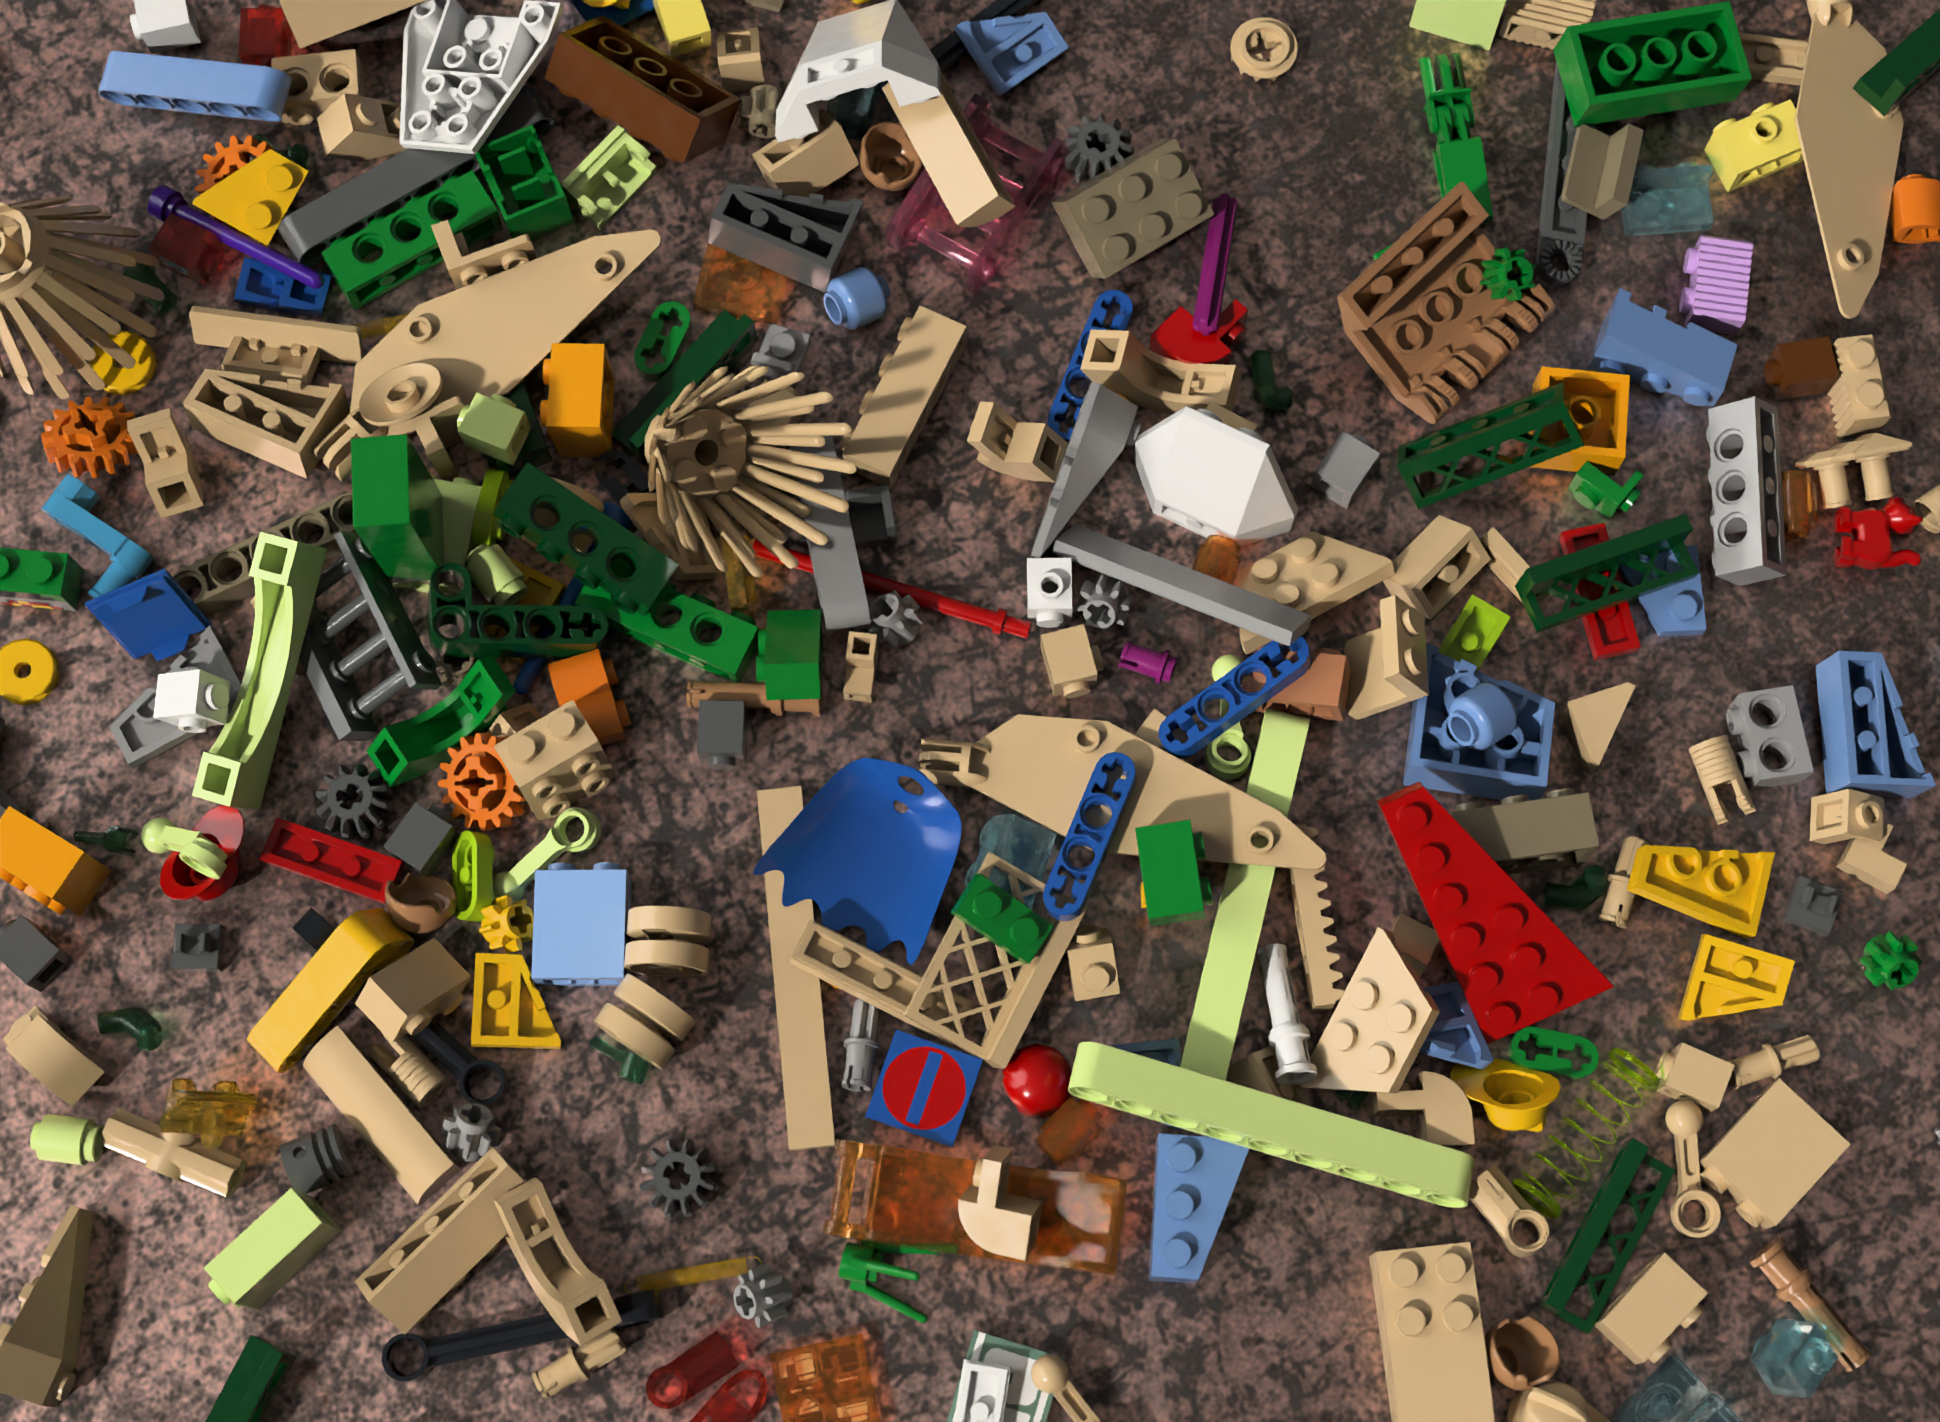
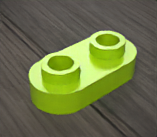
M487 469L473 517L472 540L474 546L486 543L489 547L496 544L497 540H503L506 532L497 524L499 519L493 516L497 504L514 482V480H509L507 470Z
M463 831L457 837L453 846L452 887L457 893L455 916L459 920L480 922L485 918L481 913V909L494 905L495 893L492 886V864L495 858V850L489 836L485 833Z

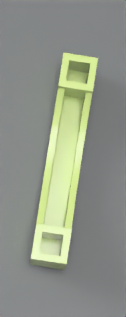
M260 532L249 576L254 577L255 620L246 670L226 725H224L210 751L203 752L192 796L228 807L260 809L327 551L326 548Z

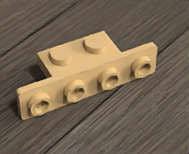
M192 306L189 312L195 343L228 348L221 363L222 371L260 375L262 380L287 382L288 378L302 380L303 384L310 385L320 360L357 364L364 357L361 329L356 326L201 306Z

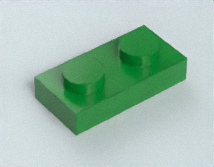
M980 873L974 875L950 912L1023 964H1030L1054 926Z

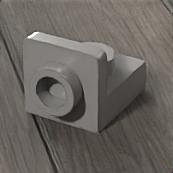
M770 323L759 353L754 352L751 359L752 366H770L769 371L758 379L761 382H764L765 379L772 381L792 372H801L812 342L811 335Z

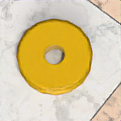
M123 330L117 335L110 333L106 335L135 359V366L131 369H126L125 367L116 368L117 361L95 344L92 349L95 351L96 357L89 361V365L104 381V390L117 395L132 394L144 388L152 379L156 368L155 353L146 339L137 333Z
M28 638L13 640L2 646L0 649V695L10 703L19 705L35 704L48 697L56 687L60 675L59 662L54 653L40 641ZM30 665L31 673L29 676L19 678L18 672L20 668Z

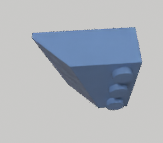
M1426 642L1429 695L1413 700L1403 785L1410 786L1420 781L1426 789L1502 800L1515 795H1528L1529 801L1541 799L1548 781L1555 702L1506 679L1499 681L1476 670V665L1463 659L1460 662L1439 653L1438 647ZM1492 683L1508 692L1514 699L1517 723L1514 731L1487 749L1475 750L1458 743L1451 735L1447 721L1449 707L1455 698L1476 685Z

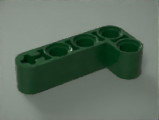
M446 562L437 566L431 574L428 591V636L430 646L441 656L483 658L493 655L494 658H569L595 649L600 650L604 644L608 631V621L605 614L596 607L572 605H472L471 577L465 567L459 563ZM444 582H452L458 585L461 591L455 595H447L441 592L438 586ZM446 624L455 625L461 630L462 634L455 638H448L440 633L439 628ZM494 624L500 625L506 630L507 635L502 638H493L485 632L484 628ZM535 625L546 626L552 632V636L544 639L537 638L532 634L530 628ZM563 626H566V638H561ZM580 627H588V632L592 637H584V632Z

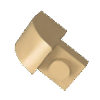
M983 401L979 403L967 438V442L979 451L977 461L983 465L1016 478L1040 482L1056 481L1068 445L1046 423L1017 422L995 402Z
M164 409L128 420V432L144 464L145 485L161 519L204 506L201 480L193 452L185 433H181L171 409Z
M36 1005L26 1015L18 1018L13 1023L10 1032L3 1038L4 1042L8 1045L5 1049L37 1080L71 1106L105 1072L88 1051L64 1034L49 1015Z
M1422 1071L1416 1077V1090H1411L1410 1083H1402L1397 1094L1375 1093L1371 1097L1372 1116L1419 1114L1420 1139L1455 1150H1468L1475 1144L1473 1116L1468 1098L1462 1089L1446 1076L1435 1072Z
M994 1145L983 1159L979 1158L976 1163L973 1186H970L958 1201L959 1217L968 1236L981 1248L994 1254L1025 1261L1037 1244L1043 1201L1007 1193L1013 1149Z

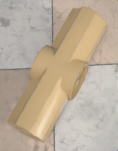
M117 1108L116 1112L108 1118L102 1131L101 1145L108 1147L107 1149L145 1163L144 1167L182 1183L184 1180L227 1198H230L234 1191L238 1189L245 1174L244 1170L247 1162L239 1159L240 1157L219 1148L215 1149L202 1143L203 1139L165 1123L163 1126H160L120 1108Z

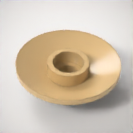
M410 363L391 369L375 379L365 389L359 401L360 414L366 422L377 426H389L411 420V418L426 410L439 396L443 386L442 376L436 367L427 363Z

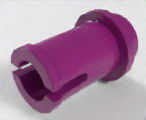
M1127 640L1118 668L1128 669L1155 678V683L1160 685L1162 681L1171 682L1178 658L1170 656L1171 651L1169 650L1161 653L1133 644Z

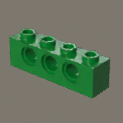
M473 170L464 175H455L447 179L440 188L425 196L419 195L410 199L398 211L388 216H379L373 219L363 230L350 237L343 236L336 239L330 244L328 249L321 252L330 273L353 310L444 262L431 225L444 221L440 220L444 214L457 213L448 222L454 235L462 232L468 248L503 229L498 209ZM410 233L420 234L416 239L412 241L402 240L406 235ZM378 251L383 253L376 261H364L365 257L371 252Z
M620 559L610 562V569L615 576L623 579L632 576V569L627 562ZM667 581L644 616L638 612H635L634 615L624 612L611 601L613 596L599 586L597 589H591L586 585L583 586L575 601V605L592 606L601 610L607 617L609 629L728 682L742 681L758 649L759 628L755 626L756 621L739 611L733 610L731 614L715 608L716 604L703 595L692 593L691 597L679 593L675 591L676 586L670 581ZM676 610L682 613L680 620L673 625H663L660 623L661 616L667 611ZM708 628H717L722 631L720 638L712 643H704L699 640V637Z

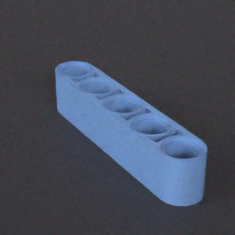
M111 51L108 55L98 94L108 101L125 106L278 122L282 118L292 78L285 72L266 66Z

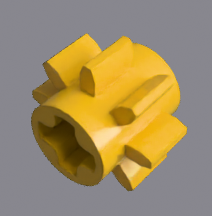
M508 894L495 898L494 905L481 909V913L485 918L482 919L479 932L490 943L489 948L491 950L504 946L508 954L522 950V943L533 940L534 913L526 905V899L512 902V898Z

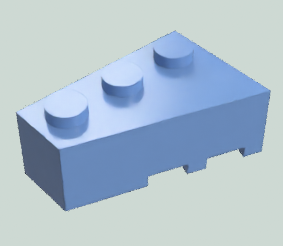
M1619 288L1602 322L1588 368L1598 370V372L1630 375V381L1639 383L1647 391L1653 393L1668 392L1682 397L1685 402L1691 405H1709L1714 407L1725 389L1738 344L1692 322L1688 323L1686 328L1665 319L1667 310L1657 305L1652 306L1651 311L1630 302L1632 293Z
M1837 651L1815 665L1826 794L1853 789L1882 798L1911 799L1935 787L1936 784L1932 774H1926L1917 753L1916 747L1920 745L1914 732L1909 733L1899 709L1903 706V703L1882 652Z
M1158 1134L1155 1148L1149 1261L1150 1281L1195 1284L1199 1280L1249 1148L1206 1136Z

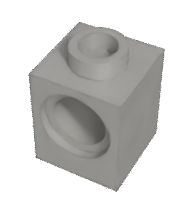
M1342 431L1315 470L1310 487L1348 509L1375 469L1380 453L1375 450L1374 445L1365 437L1357 434L1351 436L1347 432Z

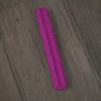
M1227 193L1220 194V198H1215L1212 203L1214 215L1210 217L1192 325L1194 330L1202 332L1203 336H1210L1211 332L1217 331L1219 326L1238 206L1237 200L1230 198Z

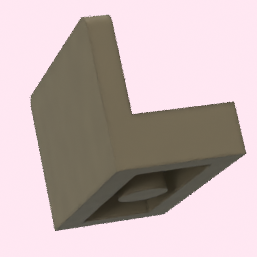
M1629 123L1609 136L1585 124L1579 126L1576 129L1561 195L1562 201L1602 220L1627 206L1644 130Z

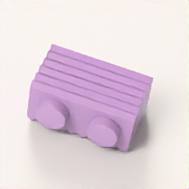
M1700 235L1694 248L1688 247L1685 254L1683 272L1690 274L1689 287L1683 288L1679 303V312L1686 313L1685 328L1688 323L1692 322L1713 333L1737 335L1746 319L1753 242Z

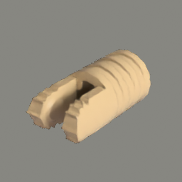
M1727 735L1705 740L1688 749L1717 825L1728 822V811L1718 789L1732 784L1738 806L1745 815L1756 811Z
M406 1034L393 1043L385 1035L383 1036L401 1055L398 1059L393 1054H390L389 1050L381 1046V1044H371L366 1054L418 1109L432 1103L448 1086L449 1078Z

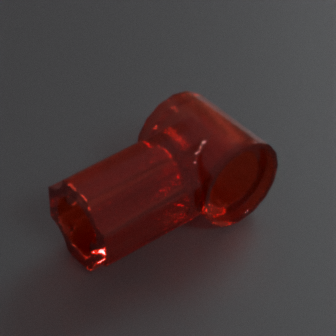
M715 1331L666 1366L656 1368L647 1379L646 1394L650 1402L658 1410L665 1413H675L682 1410L691 1399L740 1365L718 1331ZM667 1377L677 1378L682 1384L680 1395L671 1402H663L656 1395L658 1383Z

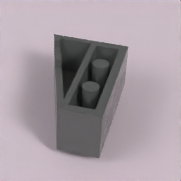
M728 183L711 217L708 243L826 293L827 286L833 279L858 227L864 200L851 198L850 202L823 199L822 194L810 193L809 197L782 194L783 190Z

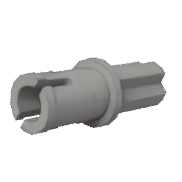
M859 998L854 1003L850 1038L844 1040V1047L847 1048V1058L842 1087L851 1091L863 1092L864 1090L867 1092L872 1087L875 1052L880 1050V1044L876 1042L880 1009Z

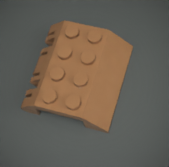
M1464 181L1459 182L1337 296L1345 334L1393 396L1433 425L1449 411V407H1454L1460 401L1459 395L1453 387L1440 378L1443 374L1459 385H1462L1463 388L1471 390L1478 384V379H1483L1509 354V350L1512 351L1519 345L1520 341L1516 336L1517 334L1500 321L1502 318L1530 334L1538 327V323H1542L1556 309L1554 302L1540 284H1535L1534 288L1520 289L1522 299L1518 301H1508L1506 296L1503 299L1492 300V291L1486 285H1480L1485 269L1481 263L1482 261L1496 260L1494 256L1495 248L1479 228V225L1489 215Z

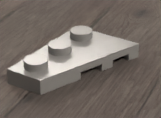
M209 625L198 636L200 640L184 656L181 654L170 665L171 670L168 673L201 669L231 681L227 710L228 718L242 682L215 630ZM157 684L153 688H147L109 726L128 765L132 768L145 763L198 734L181 731L175 725L153 718Z

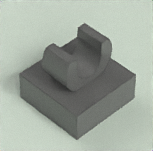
M1799 876L1794 881L1782 921L1826 937L1831 933L1844 892Z
M175 924L172 969L177 972H222L225 927L221 924Z

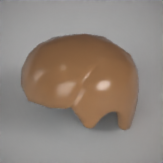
M884 121L870 127L862 138L859 163L864 176L873 185L885 191H901L916 182L923 171V163L901 123Z
M408 873L403 882L398 886H395L394 881L391 880L386 883L385 900L389 916L398 927L413 934L427 933L440 928L453 918L456 912L457 893L446 879L434 875H427L425 877Z
M1526 1316L1516 1320H1510V1318L1503 1319L1493 1325L1491 1330L1485 1335L1487 1362L1490 1372L1497 1382L1513 1390H1530L1545 1383L1555 1375L1561 1364L1560 1347L1551 1330L1533 1316Z

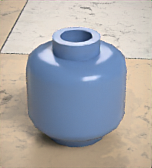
M857 267L834 277L829 282L827 293H825L823 298L824 307L833 323L842 325L849 330H856L881 319L885 315L888 305L887 299L890 297V289L886 280L881 275H876L867 267Z
M1480 683L1451 702L1447 720L1449 731L1458 743L1475 750H1484L1514 731L1517 723L1516 704L1512 696L1499 686L1492 683Z

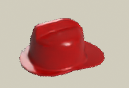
M225 805L209 810L195 824L191 831H201L207 839L218 845L217 847L227 854L228 858L224 862L227 868L218 880L213 879L188 866L179 857L180 852L173 851L165 860L160 872V886L164 894L173 900H187L190 898H195L199 901L213 900L226 893L235 883L239 873L238 850L242 845L245 834V822L240 810Z

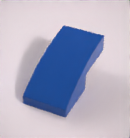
M245 257L233 301L281 313L321 317L332 275L321 273L325 279L324 285L319 289H313L258 260Z

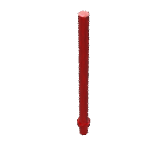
M755 539L752 548L755 550L756 557L784 565L759 540ZM786 548L799 562L795 569L814 574L809 554ZM861 570L864 588L867 591L883 595L896 590L902 598L909 594L920 607L992 628V633L1001 636L1002 632L1028 639L1032 622L1010 616L1006 609L990 610Z

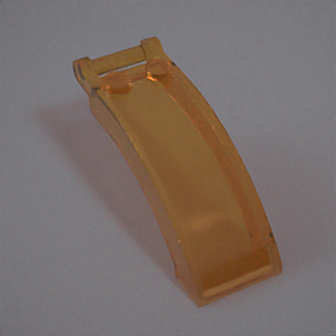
M847 1140L836 1141L834 1155L839 1156L830 1218L829 1220H824L823 1235L992 1262L1116 1275L1127 1180L1085 1172H1066L1011 1165L1007 1193L1043 1201L1037 1244L1024 1261L986 1251L977 1245L963 1228L959 1217L958 1201L970 1186H973L976 1160L888 1145L876 1146ZM857 1159L869 1161L860 1224L848 1223Z

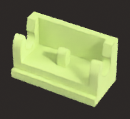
M617 125L561 182L560 185L568 204L601 230L658 172L656 165L648 159L651 154L626 133L620 125Z

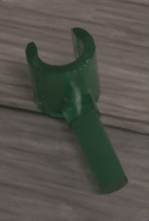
M113 825L106 832L76 830L73 838L77 842L104 845V848L109 852L130 856L135 854L136 850L125 847L126 838L130 834L139 835V832L135 829Z
M597 1036L592 1038L589 1044L591 1047L612 1060L621 1063L617 1077L636 1084L643 1083L648 1069V1064L644 1059L634 1053L618 1050Z

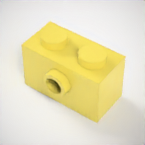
M1791 99L1775 105L1773 102L1766 103L1754 110L1749 117L1739 121L1736 118H1730L1713 129V134L1704 150L1727 192L1804 161L1794 121L1796 108Z

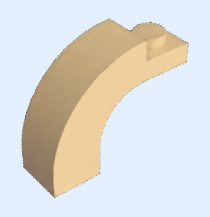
M1091 329L1080 368L1091 381L1123 395L1129 402L1167 414H1174L1185 406L1196 411L1197 409H1206L1210 401L1233 412L1242 372L1236 365L1187 364L1163 357L1143 346L1130 331Z
M534 1177L493 1200L509 1234L505 1237L523 1273L546 1310L573 1341L582 1346L622 1322L605 1281L585 1266L571 1246L540 1180Z

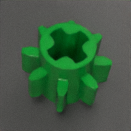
M1507 247L1495 249L1494 256L1496 260H1487L1481 263L1485 269L1480 285H1486L1492 291V300L1503 299L1505 296L1508 301L1521 300L1522 293L1520 289L1535 287L1532 278L1536 264H1530L1524 258V249L1513 250L1511 253Z
M1888 931L1887 934H1879L1873 937L1864 948V956L1860 958V962L1867 968L1864 975L1876 987L1885 983L1891 991L1895 990V988L1909 985L1917 977L1919 965L1923 962L1916 954L1919 947L1906 934L1898 939L1892 931Z

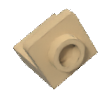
M1095 925L1078 927L1066 949L1075 1002L1120 994L1113 942L1108 929L1099 928Z

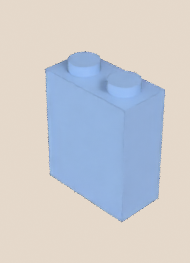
M603 862L593 864V870H575V865L570 863L548 864V870H535L531 979L538 986H619L626 974H630L629 971L624 969L625 946L631 940V937L627 935L628 911L631 909L632 878L627 869H621V865L617 863Z

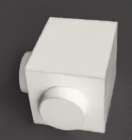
M133 0L136 14L130 15L132 30L137 40H144L151 54L201 43L195 10L191 0Z
M1027 558V621L1037 622L1038 626L1045 628L1059 627L1063 625V622L1072 621L1071 558Z
M201 669L158 674L153 718L175 725L179 730L190 733H204L207 726L226 725L231 681Z

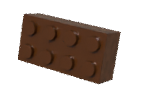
M604 15L559 33L544 77L549 82L558 86V90L562 94L579 99L592 107L593 112L598 116L615 121L625 127L632 137L651 143L662 150L663 155L668 159L682 162L683 164L725 143L741 101L736 95Z

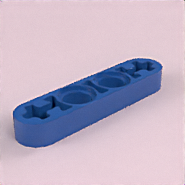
M1108 290L1100 294L1096 299L1048 414L1047 425L1067 443H1069L1074 428L1070 427L1067 433L1059 431L1060 424L1057 421L1063 422L1066 419L1070 404L1077 408L1073 421V426H1075L1085 396L1082 397L1074 394L1070 389V384L1076 378H1088L1080 368L1090 330H1107L1103 328L1106 322L1107 310L1105 309H1110L1113 304L1120 306V314L1114 316L1111 330L1127 331L1130 326L1133 305L1128 295L1122 291Z
M1299 637L1290 646L1272 640L1167 716L1159 728V739L1165 750L1177 758H1187L1194 755L1303 676L1309 670L1312 663V654L1306 640L1303 637ZM1287 648L1292 652L1297 651L1299 660L1292 664L1288 659L1284 660L1282 652ZM1268 660L1271 661L1273 667H1276L1279 673L1278 677L1274 678L1269 666L1265 664ZM1252 672L1262 673L1266 676V683L1260 691L1250 693L1242 689V681L1246 675ZM1214 699H1224L1229 703L1228 713L1220 719H1211L1205 715L1206 706ZM1195 713H1197L1201 723L1206 727L1202 732L1191 717ZM1176 728H1180L1184 732L1187 731L1189 739L1182 744L1179 740H1174L1175 737L1172 732Z
M1108 753L1097 762L1045 885L1043 899L1046 910L1050 916L1057 920H1074L1085 909L1134 790L1137 779L1135 766L1130 757L1123 753ZM1116 766H1122L1123 774L1127 778L1125 780H1116L1112 793L1113 797L1119 798V800L1115 801L1105 794L1109 786L1108 775L1105 771H1114ZM1098 789L1102 793H1095V791ZM1095 805L1108 807L1112 812L1110 821L1101 827L1089 824L1086 820V813L1091 807ZM1078 846L1091 848L1095 853L1093 862L1085 868H1076L1071 865L1068 859L1070 852ZM1065 871L1068 875L1075 878L1071 894L1076 902L1074 904L1066 903L1062 909L1058 908L1057 900L1053 895L1065 892L1068 879L1067 876L1061 875ZM1076 879L1085 880V883L1081 884Z

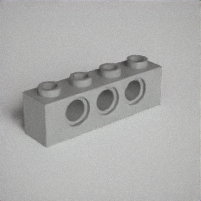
M1755 396L1708 409L1709 426L1706 429V437L1710 445L1711 467L1708 470V480L1712 487L1710 522L1714 532L1712 564L1715 569V576L1738 586L1787 576L1778 408Z

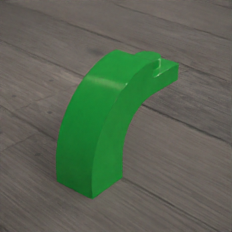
M493 655L479 658L460 684L445 699L415 717L385 726L366 752L389 787L415 779L440 767V763L450 761L452 758L447 750L449 747L461 746L460 738L487 732L498 715L508 710L505 704L516 690Z

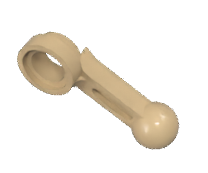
M1681 1100L1673 1103L1668 1108L1665 1116L1666 1125L1674 1134L1678 1190L1676 1198L1671 1205L1670 1216L1673 1225L1680 1233L1689 1237L1701 1238L1715 1231L1720 1222L1721 1212L1715 1198L1709 1193L1702 1191L1697 1133L1703 1126L1704 1118L1702 1111L1695 1103ZM1690 1200L1699 1201L1705 1208V1219L1697 1227L1688 1226L1682 1217V1209Z
M1047 1354L1035 1361L1031 1370V1378L1034 1385L1040 1391L1052 1393L1074 1422H1101L1068 1380L1069 1369L1062 1358L1053 1354Z

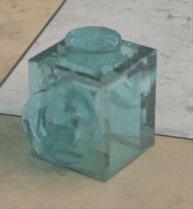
M1780 1318L1768 1334H1764L1757 1339L1753 1355L1750 1358L1772 1394L1810 1399L1838 1359L1827 1341L1824 1331L1816 1322Z

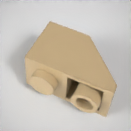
M347 93L341 95L317 118L325 155L362 162L408 149L400 145L401 103Z

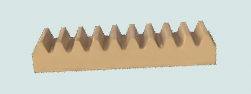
M1306 824L1296 825L1315 843L1319 835L1318 829L1307 827ZM1325 866L1319 870L1287 868L1310 1014L1331 1011L1334 1006L1338 1005L1345 990L1333 988L1340 983L1343 974L1342 972L1331 970L1337 965L1340 956L1339 954L1328 952L1334 947L1337 938L1336 936L1325 934L1330 931L1334 924L1333 918L1323 916L1331 906L1330 900L1321 898L1328 888L1327 882L1319 881Z

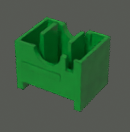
M533 124L481 146L475 156L512 239L528 234L530 240L533 241L574 224L567 198L538 139Z

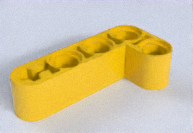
M383 908L360 910L353 913L336 928L249 1033L247 1041L278 1073L287 1071L307 1053L375 971L382 970L405 956L412 948L414 939L404 929L398 927Z

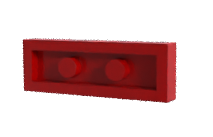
M1605 523L1563 531L1559 536L1564 556L1610 540ZM1617 570L1614 580L1622 583L1619 570ZM1610 571L1603 573L1602 575L1608 577ZM1586 579L1578 583L1575 594L1593 601L1600 598L1604 587ZM1610 590L1608 595L1613 594V593H1616V592L1613 591V590ZM1628 601L1582 617L1594 661L1637 652L1641 647Z
M278 817L259 858L266 864L386 905V883L391 880L397 886L406 865L402 860Z

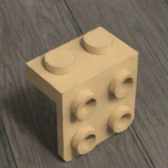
M1397 595L1380 600L1381 628L1351 638L1344 646V655L1347 656L1352 670L1347 698V713L1356 720L1429 695L1425 619L1415 608L1408 605Z
M573 699L494 745V748L538 820L559 816L563 811L569 809L570 804L585 795H593L602 791L616 775L601 744Z

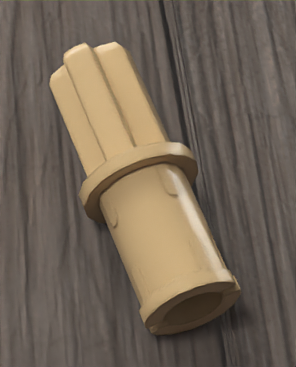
M1627 836L1624 839L1614 874H1609L1607 880L1611 883L1601 914L1598 917L1599 921L1603 923L1611 921V926L1627 928V922L1636 894L1627 891L1637 848L1650 845L1646 840L1635 836Z
M1809 1035L1775 1046L1766 1043L1762 1045L1760 1051L1733 1060H1726L1735 1065L1729 1082L1734 1089H1738L1740 1086L1768 1077L1777 1080L1782 1077L1783 1072L1818 1061L1820 1059V1052L1816 1041Z
M609 1329L577 1349L574 1346L568 1347L567 1354L532 1373L539 1392L544 1390L542 1396L548 1400L554 1394L580 1379L584 1381L589 1380L591 1372L624 1354L626 1351L624 1341L616 1330Z

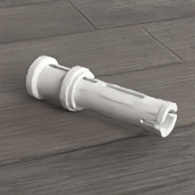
M1280 943L1266 945L1268 953H1266L1265 948L1261 947L1258 949L1257 954L1262 968L1264 986L1273 1028L1270 1030L1268 1040L1269 1045L1275 1048L1279 1067L1275 1072L1276 1081L1282 1085L1302 1084L1317 1076L1316 1065L1311 1063L1307 1047L1310 1033L1306 1025L1300 1022L1288 964L1287 948L1284 944Z

